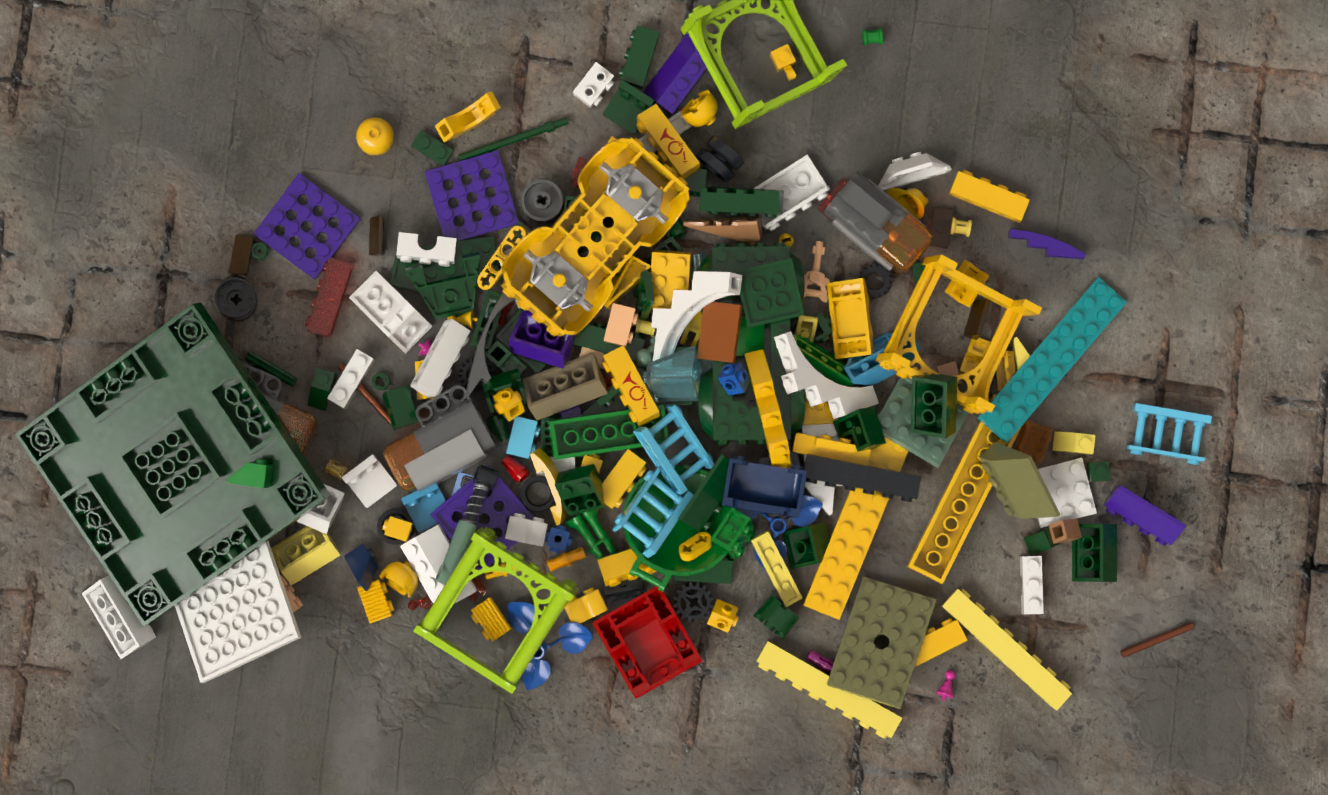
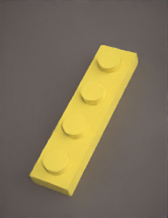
M766 530L750 539L784 606L788 607L801 600L802 596L769 532Z

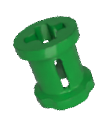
M882 28L867 31L862 29L863 46L872 43L883 44Z

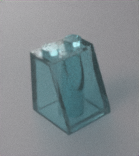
M689 347L647 364V371H644L643 379L644 383H647V389L654 402L698 401L702 368L699 359H697L696 348Z

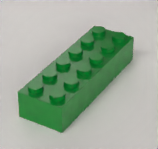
M656 404L660 416L640 427L650 429L665 417L664 405ZM629 408L548 420L553 459L557 460L643 447L633 432L639 426L637 422H632L628 414L631 412ZM667 425L654 435L657 444H661L668 438Z

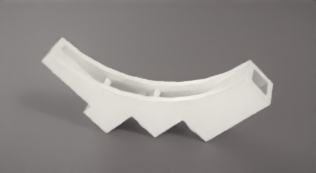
M694 271L692 290H673L671 309L653 308L651 328H655L657 331L652 366L664 369L671 368L678 340L691 319L702 308L717 299L731 295H740L742 275L732 272Z
M791 331L774 337L786 374L782 375L781 378L787 394L805 389L810 407L828 401L833 419L845 416L858 409L879 404L873 385L862 388L843 386L827 379L814 369L797 346Z

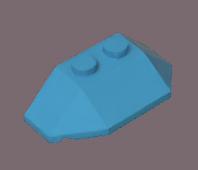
M885 333L873 340L872 355L850 357L844 370L853 384L875 385L897 373L895 370L890 369L888 371L880 367V363L875 361L878 354L884 352L893 333ZM915 339L916 348H917V351L919 352V350L921 349V347H920L919 343L917 342V340ZM907 341V346H903L902 349L910 348V342ZM907 352L902 357L912 361L914 355L911 352Z

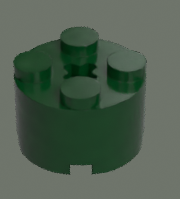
M772 595L767 597L753 615L761 623L765 621L764 626L770 631L776 630L774 633L781 639L787 636L799 620V617L794 612L785 607Z

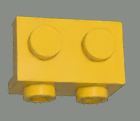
M965 259L958 269L959 272L982 284H985L989 277L987 273L979 270ZM951 280L944 291L955 301L967 307L972 305L978 295Z

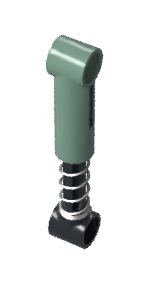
M482 464L477 467L473 478L475 483L473 495L470 496L471 500L467 504V511L464 512V519L459 520L444 562L438 570L436 582L446 584L471 544V538L477 528L474 524L476 523V517L479 515L480 507H482L483 498H486L485 493L492 489L496 482L497 470Z

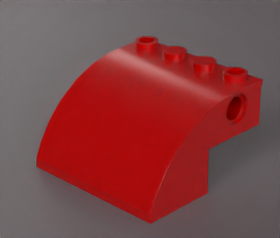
M658 587L648 590L592 622L635 699L703 662L665 593L658 590Z

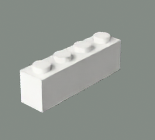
M453 319L445 320L410 387L428 398L438 396L443 389L442 384L452 372L451 367L453 363L460 357L459 352L469 340L470 330Z

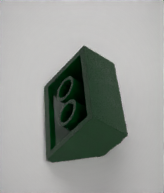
M944 374L912 376L910 432L940 438H947L956 433L958 377Z
M1079 524L1082 538L1072 541V582H1117V524Z

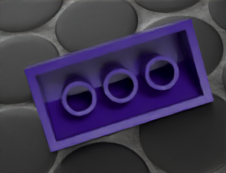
M689 34L684 36L643 91L644 94L654 99L655 104L670 116L676 113L708 70Z
M1121 485L1113 487L1103 504L1107 508L1106 512L1113 516L1118 514L1123 517L1122 521L1127 525L1132 526L1134 524L1139 527L1138 531L1146 536L1151 534L1156 537L1155 541L1162 546L1166 544L1172 545L1186 527V524Z

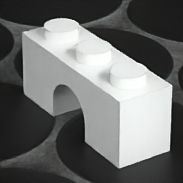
M399 232L396 255L400 261L412 262V260H418L419 263L427 265L431 264V262H437L440 266L445 267L455 264L457 238L437 236L436 246L431 250H423L418 245V234Z
M356 349L327 399L347 409L356 394L355 391L358 385L369 372L375 359Z
M1020 556V576L1022 577L1021 612L1022 614H1044L1042 556Z

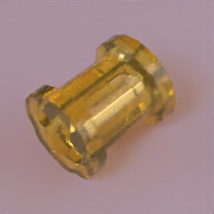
M331 458L324 473H330L337 477L339 481H342V477L346 475L349 466H343Z

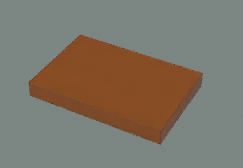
M711 302L703 308L697 359L735 363L742 305Z

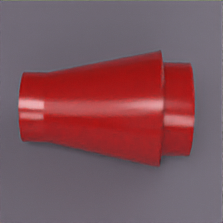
M510 455L501 462L512 479L518 483L525 480L530 473L527 470L528 467Z

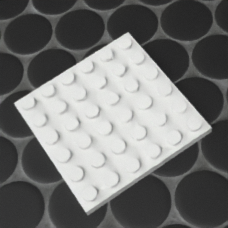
M269 541L175 607L200 683H206L301 638Z

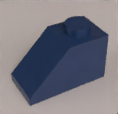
M361 544L344 555V558L358 583L365 591H368L378 567L374 560L377 556L371 548L367 549L364 544Z

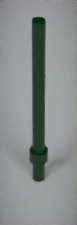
M567 117L553 122L552 120L544 122L545 125L458 154L460 161L545 132H554L556 128L569 124Z

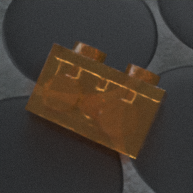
M1026 420L1015 450L1030 455L1035 464L1041 465L1046 457V450L1052 439L1053 429Z

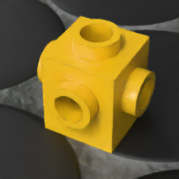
M510 387L500 390L493 396L495 410L499 415L503 414L508 421L525 412L520 394L517 391L514 392Z
M717 599L707 624L728 633L730 627H735L739 616L736 615L738 607Z

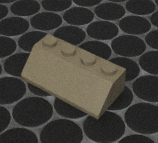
M594 352L567 362L564 369L553 367L523 379L528 408L536 420L608 394L605 379Z

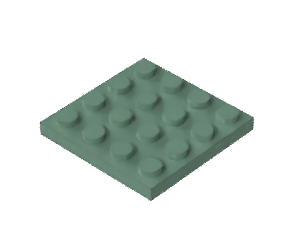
M900 377L878 416L884 437L938 468L966 419L968 412L963 410L964 406L957 403L956 433L947 438L910 432L912 379Z

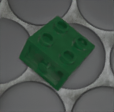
M622 80L616 94L603 112V116L635 135L638 130L636 126L637 115L653 106L655 100Z

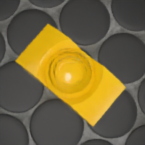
M859 278L827 283L835 359L872 355L873 330L869 316L870 300L865 279Z

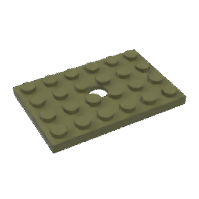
M863 576L827 686L901 710L937 599ZM879 635L887 636L889 646L884 649H878L874 644L875 638Z

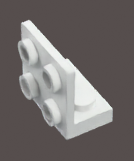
M373 454L342 477L366 508H369L397 486Z

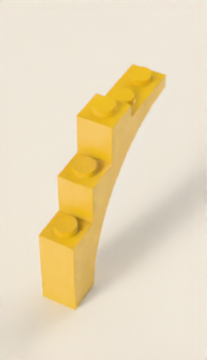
M761 349L745 353L746 365L757 402L771 465L791 468L788 440L764 351Z

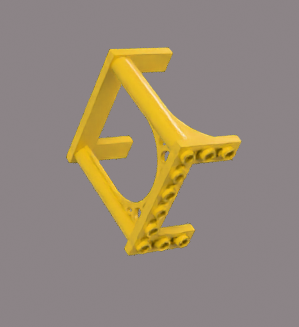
M942 254L925 257L922 263L925 268L884 352L879 353L875 361L880 363V367L888 371L890 369L897 372L896 375L903 379H907V377L912 379V376L925 375L924 373L926 372V375L932 373L940 374L930 369L919 356L915 344V330L940 275H943L1006 308L982 360L972 370L955 376L958 377L957 383L960 379H963L967 385V390L964 393L960 392L957 386V403L964 406V411L970 414L992 412L995 405L989 402L988 394L1001 359L1022 316L1039 315L1042 307L1027 299L1012 300L955 270L958 263ZM907 341H909L911 347L902 349L903 346H907ZM911 352L914 355V359L910 361L902 357V355ZM915 363H918L920 365V369L917 370V367L911 368V366H913ZM974 375L975 378L970 381L969 376Z

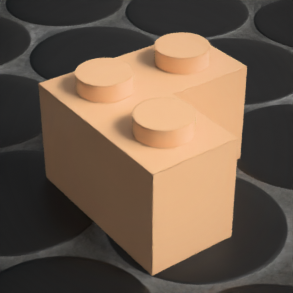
M613 303L604 342L618 346L624 345V347L627 346V343L631 344L634 333L630 332L632 326L636 327L638 319L635 308Z

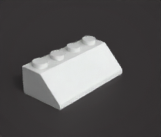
M440 524L400 546L432 603L435 602L445 586L436 582V576L450 546V542ZM472 580L466 584L454 604L478 591Z
M109 575L100 579L82 593L120 659L156 638L150 625L143 627Z

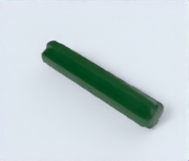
M252 351L246 354L245 360L276 376L291 387L296 384L297 378Z

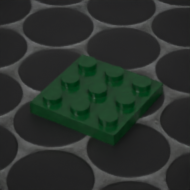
M792 258L735 271V274L742 275L740 296L748 328L805 315Z

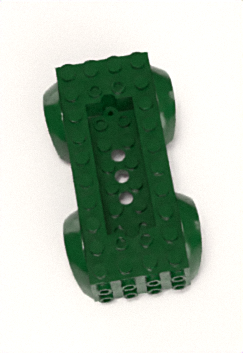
M718 243L716 247H712V252L700 262L699 271L735 273L737 270L792 258L802 304L804 302L805 280L801 260L790 252V246H786V243H774L773 247H766V243H755V247H747L746 243H736L735 247H728L726 243ZM740 295L726 296L713 301L742 305ZM742 307L741 317L745 318L744 309ZM797 317L764 324V354L772 377L788 441L796 433H799L803 426L805 389L790 394L786 393L781 378L782 375L786 374L774 337L790 332V322ZM736 356L735 363H741L749 376L745 357ZM713 361V368L702 375L699 385V417L703 431L713 439V442L717 441V445H729V441H736V445H748V441H756V445H767L751 381L745 393L728 395L720 384L718 377L724 365L730 363Z

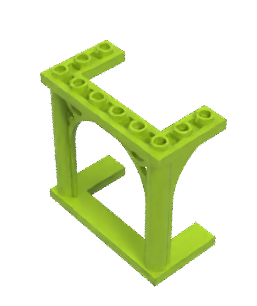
M724 0L718 3L715 9H712L710 4L705 7L700 5L692 10L693 12L688 15L689 18L684 20V25L680 28L684 35L689 34L734 117L732 124L735 129L832 81L847 66L845 60L842 59L827 67L801 20L793 0H770L768 9L761 7V0H756L757 7L755 8L750 7V3L751 5L754 4L755 0H731L729 2ZM775 5L777 7L775 10H777L779 13H774L772 11ZM759 13L776 19L785 27L813 79L766 103L760 100L747 106L723 61L721 39L726 27L734 19L745 14ZM722 18H724V19H725V23L720 24L718 21H720V20H722ZM709 24L715 25L719 29V33L712 34L708 32L706 26ZM709 39H715L716 44L713 45L712 40L709 41Z
M481 527L473 534L472 542L425 618L417 624L413 632L513 694L522 681V674L568 601L570 602L574 598L579 588L576 587L577 583L569 578L567 580L563 578L560 583L557 582V577L549 572L543 573L537 564L533 562L527 563L523 560L524 557L515 551L511 553L507 550V546L500 541L496 543L495 541L498 537L495 536V531L489 527H485V529ZM487 553H491L495 558V564L492 567L487 566L484 558ZM499 558H501L502 563L506 562L505 567L499 565ZM478 560H480V564L483 567L481 570L475 568L479 565L477 563ZM520 570L522 575L519 576L516 572ZM491 571L509 573L520 579L529 589L535 606L532 626L502 674L438 634L441 630L440 625L466 584L474 577ZM535 580L534 583L542 585L535 588L531 585V581ZM541 589H548L550 596L546 599H539L537 592ZM548 603L547 607L544 606L543 611L539 608V604Z

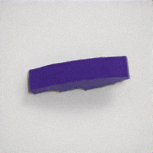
M1015 229L1008 231V239L1027 240L1026 248L1045 249V257L1083 260L1086 256L1085 253L1071 245L1049 236Z

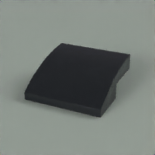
M602 577L609 613L644 593L640 577L631 581L628 579L621 581L619 585L610 587V585L605 586Z

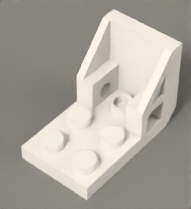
M377 271L349 297L405 354L433 327Z

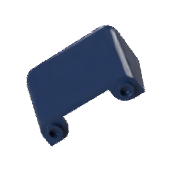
M734 455L733 459H729L722 506L799 518L807 471L803 470L802 466L792 465L791 468H782L745 461V457Z

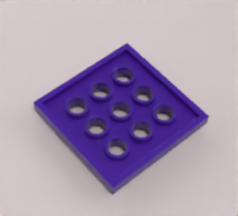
M498 150L425 171L443 237L457 238V241H462L515 226L519 222ZM483 169H488L491 172L488 179L484 180L480 177V172ZM466 174L472 176V182L469 185H465L461 181L462 177ZM446 180L454 182V187L451 190L443 188V183ZM489 187L496 190V194L492 198H488L485 195V191ZM475 193L478 199L474 203H469L467 195ZM457 198L459 206L457 208H450L448 205L450 199ZM499 206L501 208L500 215L493 216L490 213L491 208ZM475 211L483 213V218L480 221L472 219V214ZM457 216H461L465 220L464 224L460 227L454 225V219Z
M299 173L254 232V235L316 280L361 219ZM301 195L308 196L309 201L306 205L298 203V198ZM315 207H323L324 213L322 216L317 217L314 215L313 210ZM295 210L297 212L295 220L290 221L287 219L288 211ZM333 217L339 220V225L336 228L329 226V220ZM306 221L312 223V229L309 232L302 230V224ZM279 225L284 226L286 229L285 234L282 236H278L275 233V229ZM320 233L327 234L328 239L325 243L317 241V236ZM293 237L301 239V244L298 247L291 246L290 241ZM314 248L316 256L311 259L307 258V249Z
M497 476L492 488V494L490 497L483 498L482 507L479 509V515H477L476 523L474 524L477 526L475 532L481 527L484 529L489 527L492 530L500 528L503 535L495 542H502L507 546L508 550L517 541L505 539L508 526L506 518L510 515L514 516V513L526 515L525 519L533 521V516L501 478ZM473 478L430 514L451 540L458 522L452 520V514L459 511L464 519V512L467 511L466 503L471 499L470 496L474 492L475 483ZM496 501L504 503L505 508L503 511L497 512L494 510L493 505ZM483 513L490 516L489 523L485 525L479 522V516ZM491 553L485 555V563L489 566L495 561V558ZM478 560L477 563L479 565L475 568L481 570L483 567L480 564V560Z

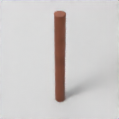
M343 363L338 367L341 373L346 368ZM360 382L357 390L387 423L391 424L387 410Z
M1189 622L1121 650V655L1125 658L1193 630L1194 626L1192 622Z

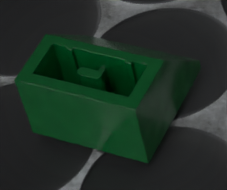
M594 464L559 472L554 485L568 516L604 508L602 482Z

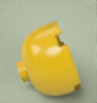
M707 89L698 93L699 98L695 100L692 98L680 112L682 114L680 116L691 126H709L716 120L715 115L718 111V104L713 94Z
M372 117L364 120L359 125L356 140L363 152L373 156L382 155L391 149L394 143V131L391 125L384 119Z
M407 561L405 563L392 562L379 575L382 580L384 578L388 580L387 585L404 596L407 593L409 598L418 586V576Z

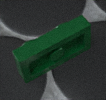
M422 130L411 145L412 148L441 166H445L454 152L453 149Z

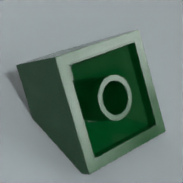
M825 522L782 533L791 570L822 562L829 543Z

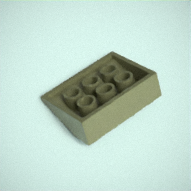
M995 442L979 456L982 468L988 473L989 481L995 487L996 495L1005 506L1004 510L1009 516L1029 519L1058 517L1060 515L1030 455Z

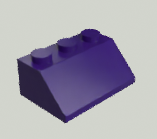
M523 310L509 338L510 352L564 369L572 351L575 335L565 334L564 336L554 337L546 330L547 326L544 323L539 324L531 317L533 314L530 311Z

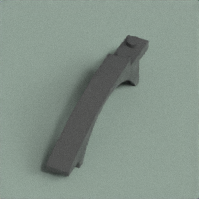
M502 293L488 318L477 344L466 389L468 396L479 381L487 384L491 378L485 362V338L492 320L505 306L516 300L514 297L509 298Z

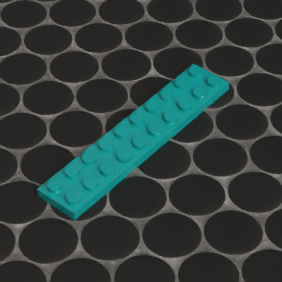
M1098 277L990 402L995 405L993 411L985 412V414L981 413L977 419L1007 443L1125 306L1127 301Z

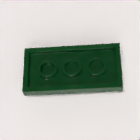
M494 237L457 241L455 264H450L449 267L440 266L437 262H431L429 265L420 263L423 266L426 282L465 275L462 256L479 252L480 256L478 265L479 276L496 252ZM436 244L423 245L419 247L423 250H431L436 246ZM497 260L493 262V268L498 271Z

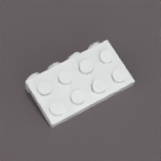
M808 155L753 188L784 190L782 214H777L776 218L765 217V214L758 213V216H762V227L765 231L768 229L770 231L775 230L780 226L779 222L784 219L789 221L796 216L795 212L800 209L805 211L812 206V201L817 198L819 201L829 195L827 192L830 191L829 186H827Z

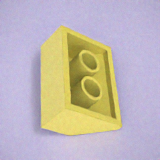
M309 526L304 527L271 548L281 573L291 586L340 556L328 532L325 534Z

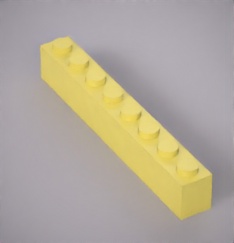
M955 589L941 606L1057 711L1072 695L1069 691L1071 687L1063 680L1059 682L1055 678L1057 674L1049 667L1045 669L1041 665L1042 660L1035 654L1031 656L1026 652L1028 648L1021 641L1018 643L1012 639L1014 635L1008 629L1002 630L998 626L1000 622L992 615L988 617L983 612L985 608L978 602L974 604L969 599L971 596L964 589L961 591Z
M769 641L766 642L756 660L759 662L758 667L767 672L769 669L776 672L775 677L784 682L787 678L793 682L791 686L800 691L803 688L808 690L810 697L817 701L819 698L827 701L825 703L826 706L833 710L836 707L843 710L842 715L851 720L853 717L860 720L859 725L866 729H869L871 726L877 730L875 734L884 739L887 736L892 738L902 720V717L872 700L827 686L829 679L827 674Z

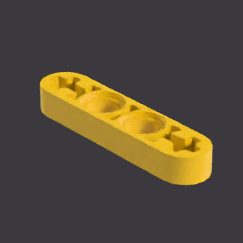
M515 226L509 231L478 276L477 284L481 289H492L503 275L502 268L500 271L494 270L493 262L499 260L503 265L508 256L503 251L504 246L509 244L514 248L516 244L509 241V239L514 240L517 236L515 231L521 230L523 237L517 238L515 241L518 244L528 234V230L525 227ZM491 273L496 275V277L494 275L490 277V285H484L483 277L487 278Z

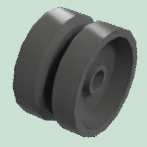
M539 179L531 182L525 187L521 195V204L525 215L536 223L547 224L553 222L560 216L563 210L564 200L561 190L555 183L549 180ZM541 199H545L546 204H539V201Z

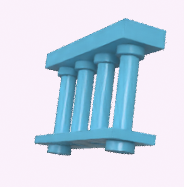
M1139 403L1133 404L1132 412H1137L1138 421L1134 445H1126V449L1131 450V454L1142 455V452L1186 459L1188 464L1199 465V462H1205L1204 457H1198L1202 429L1205 427V424H1211L1212 416ZM1148 414L1155 415V419H1157L1152 449L1141 447L1145 420ZM1167 418L1175 419L1174 422H1176L1171 452L1160 450L1164 423L1167 421ZM1186 421L1194 422L1193 425L1195 426L1190 455L1179 453L1183 426L1186 424Z
M667 404L664 406L668 412L665 417L650 429L638 427L633 432L655 466L662 469L660 473L668 486L677 494H683L688 490L684 485L687 479L702 467L712 469L714 466L713 457L705 451L684 419L680 407L675 404ZM673 420L679 429L661 444H657L654 435ZM684 436L689 445L672 459H667L664 450ZM694 451L699 461L683 474L678 475L674 470L675 465Z
M659 467L654 471L649 470L643 478L645 482L624 513H620L614 520L616 524L612 529L616 532L624 527L642 541L646 547L642 554L647 558L656 554L693 497V494L689 491L683 495H678L658 479L657 475L662 470ZM651 484H654L674 500L673 503L675 505L672 509H668L647 492ZM642 498L664 515L665 520L663 523H658L637 506ZM632 512L655 529L654 532L656 534L653 538H649L628 521Z

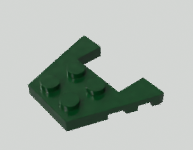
M479 252L462 256L465 275L427 283L422 265L405 268L407 276L413 282V285L422 296L435 319L474 310L480 260Z

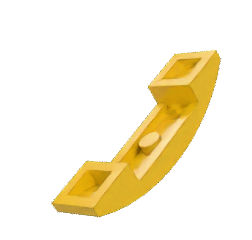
M538 448L530 456L536 472L544 470L555 500L550 510L557 526L567 516V511L554 485L559 471L550 457Z

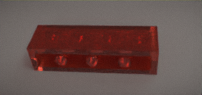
M334 258L325 261L323 266L325 274L323 280L320 279L317 285L319 293L317 298L314 297L311 305L313 312L311 316L307 317L305 324L308 327V332L331 339L354 267L352 264Z

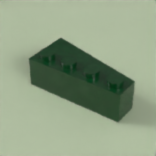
M700 188L699 211H709V214L728 212V215L747 213V216L755 217L759 213L765 214V217L776 218L777 214L783 213L784 190Z

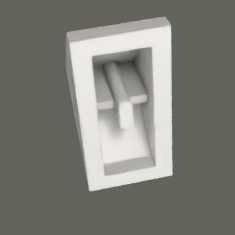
M828 486L805 487L812 497L822 502L821 508L830 516L833 512L835 488Z

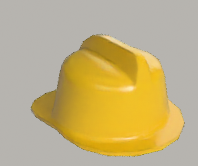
M890 188L886 191L890 197L915 218L921 219L923 217L928 198L924 197L921 191L915 188L907 190Z

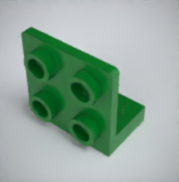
M731 507L711 537V541L726 549L731 559L736 562L738 558L743 556L747 543L751 542L750 539L755 537L756 530L751 518Z

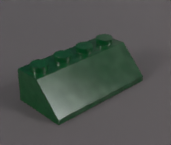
M723 454L720 455L678 518L699 532L707 531L713 523L711 519L714 514L718 515L723 508L722 498L730 459Z

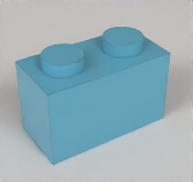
M518 416L514 419L506 454L530 459V454L536 449V445L533 444L534 438L539 437L541 426H538V421Z

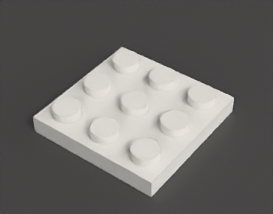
M1082 458L1038 469L1060 512L1058 517L1038 518L1040 528L1061 520L1077 519L1097 513Z

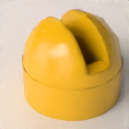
M784 233L779 237L778 243H782L781 240L790 238L791 241L785 243L786 246L791 248L794 239L792 235Z

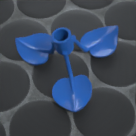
M803 495L800 517H792L793 523L800 527L811 525L818 516L822 502L812 496ZM736 508L737 511L748 516L751 520L755 519L759 514L756 511ZM760 512L770 521V528L774 532L772 539L784 560L787 552L786 545L782 540H775V538L786 530V522H788L790 517L786 516L783 519L775 516L771 518L767 513ZM754 550L757 561L764 568L756 550Z
M510 602L507 612L512 627L519 633H526L532 626L535 606L529 602ZM568 622L559 628L561 638L556 639L550 644H546L543 641L521 676L526 690L539 687L549 678L551 673L550 663L547 660H540L547 652V649L562 641V647L565 651L571 654L580 653L593 638L590 630L580 623Z

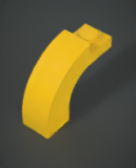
M490 91L464 110L441 120L435 125V128L443 142H447L493 117L501 106L493 92Z

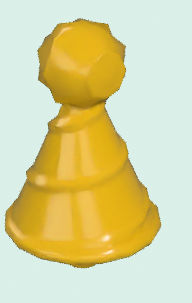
M473 310L458 317L455 315L447 317V320L453 319L471 329L474 328L475 321H478V317L475 318Z

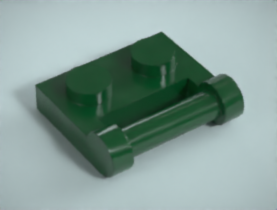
M646 270L641 272L639 285L634 290V296L638 299L636 301V312H639V319L648 318L654 303L652 274Z

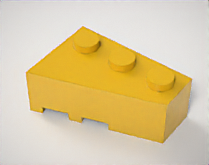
M631 256L611 279L614 289L603 307L610 310L613 303H618L640 282L642 271L651 272V265Z

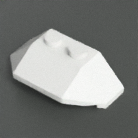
M921 152L911 154L909 159L903 160V157L892 160V164L888 166L878 187L885 192L890 188H898L948 173L952 169L950 165L927 153L921 154Z

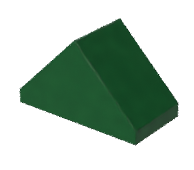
M1049 527L1023 538L1031 556L1061 544H1053Z

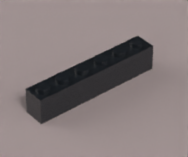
M808 454L806 455L803 470L807 471L805 482L817 484V481L825 482L824 486L834 488L838 484L843 485L844 490L855 491V488L863 489V493L874 495V492L882 493L881 497L891 499L895 495L900 496L901 501L912 502V499L916 500L918 498L922 477Z

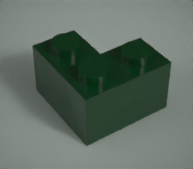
M875 407L858 409L833 421L838 438L846 439L853 437L858 452L872 450L886 444Z

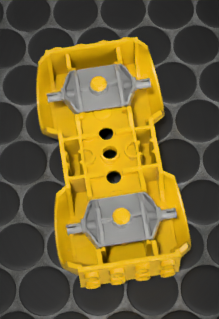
M620 138L603 146L580 172L577 182L581 193L551 228L538 227L521 239L508 254L502 265L504 282L501 284V287L504 288L502 292L509 298L514 297L518 301L517 305L524 311L529 310L533 314L531 317L539 324L544 323L547 326L546 330L554 337L564 336L565 334L576 335L592 321L613 292L614 288L611 279L640 245L652 247L659 242L681 216L690 200L689 188L686 186L688 183L680 176L677 178L673 175V170L665 163L662 165L655 153L652 151L647 152L643 148L644 144L637 138ZM605 217L613 219L614 224L611 228L604 227L603 219ZM597 231L601 234L599 242L591 240L592 232ZM580 246L588 248L589 253L586 257L578 255L577 251Z

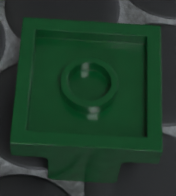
M518 368L490 376L491 378L487 384L482 382L491 414L497 413L493 406L495 404L493 396L505 388L510 387L514 392L517 391L522 398V404H527L526 393Z

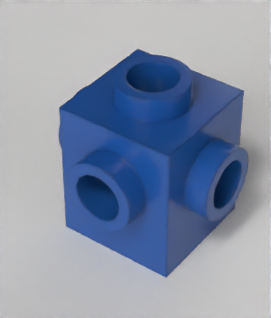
M741 363L724 365L718 377L720 384L728 395L745 393L751 381Z
M557 525L556 528L551 527L550 531H546L544 541L547 542L546 546L550 547L549 551L560 553L561 550L565 551L566 547L570 548L573 537H570L567 527ZM560 535L562 541L556 543L554 540L555 536Z

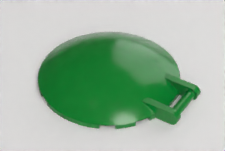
M675 466L674 470L678 475H681L691 466ZM700 469L687 479L684 484L688 489L687 491L694 495L709 472ZM659 472L657 478L668 486L663 476ZM644 477L630 491L623 513L645 482ZM651 484L647 492L668 509H672L675 505L673 503L674 500L654 484ZM642 498L637 506L658 523H663L665 520L664 515ZM723 506L718 515L714 514L711 519L712 525L707 531L704 530L703 532L709 533L712 537L731 507ZM632 512L628 521L649 538H653L656 534L654 532L655 529ZM678 519L656 554L647 558L642 554L646 548L645 544L623 527L627 542L637 556L629 574L632 576L636 575L655 585L662 592H664L672 576H692L703 573L720 563L729 553L726 549L712 542V547L694 560H682L679 554V546L700 532ZM643 563L665 575L663 580H660L639 569L640 565Z

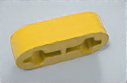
M700 532L679 546L680 558L684 561H691L708 551L712 547L711 535L707 532Z

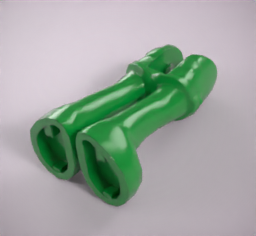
M599 509L582 513L599 539L597 541L587 528L580 514L566 521L565 523L569 528H575L582 535L589 547V552L598 560L604 558L602 551L598 548L605 544L606 549L611 555L616 554L612 537L607 535L598 520L597 513Z

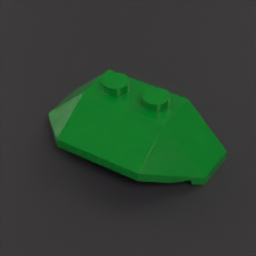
M793 334L797 346L814 369L837 384L847 387L854 385L844 370L845 364L842 361L835 359L833 354L811 342L806 337Z

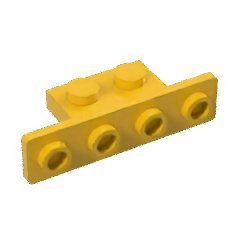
M796 433L792 449L793 452L865 466H868L871 450L858 452L856 445L852 444L849 439L839 438V441L832 440V436L825 434L817 437Z

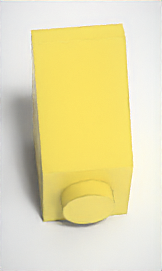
M1055 431L1052 451L1092 455L1094 453L1095 435Z

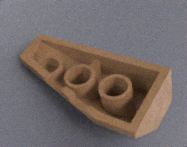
M762 216L686 219L683 222L686 227L740 242H747V245H755V243L763 239Z

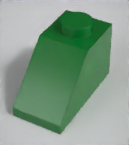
M256 458L254 462H248L227 479V483L263 489L271 487L273 464L267 463L266 459Z

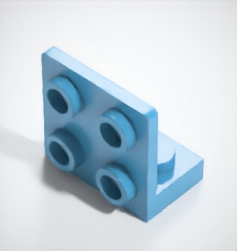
M437 483L421 492L417 490L401 498L419 533L438 524L430 515L445 502Z

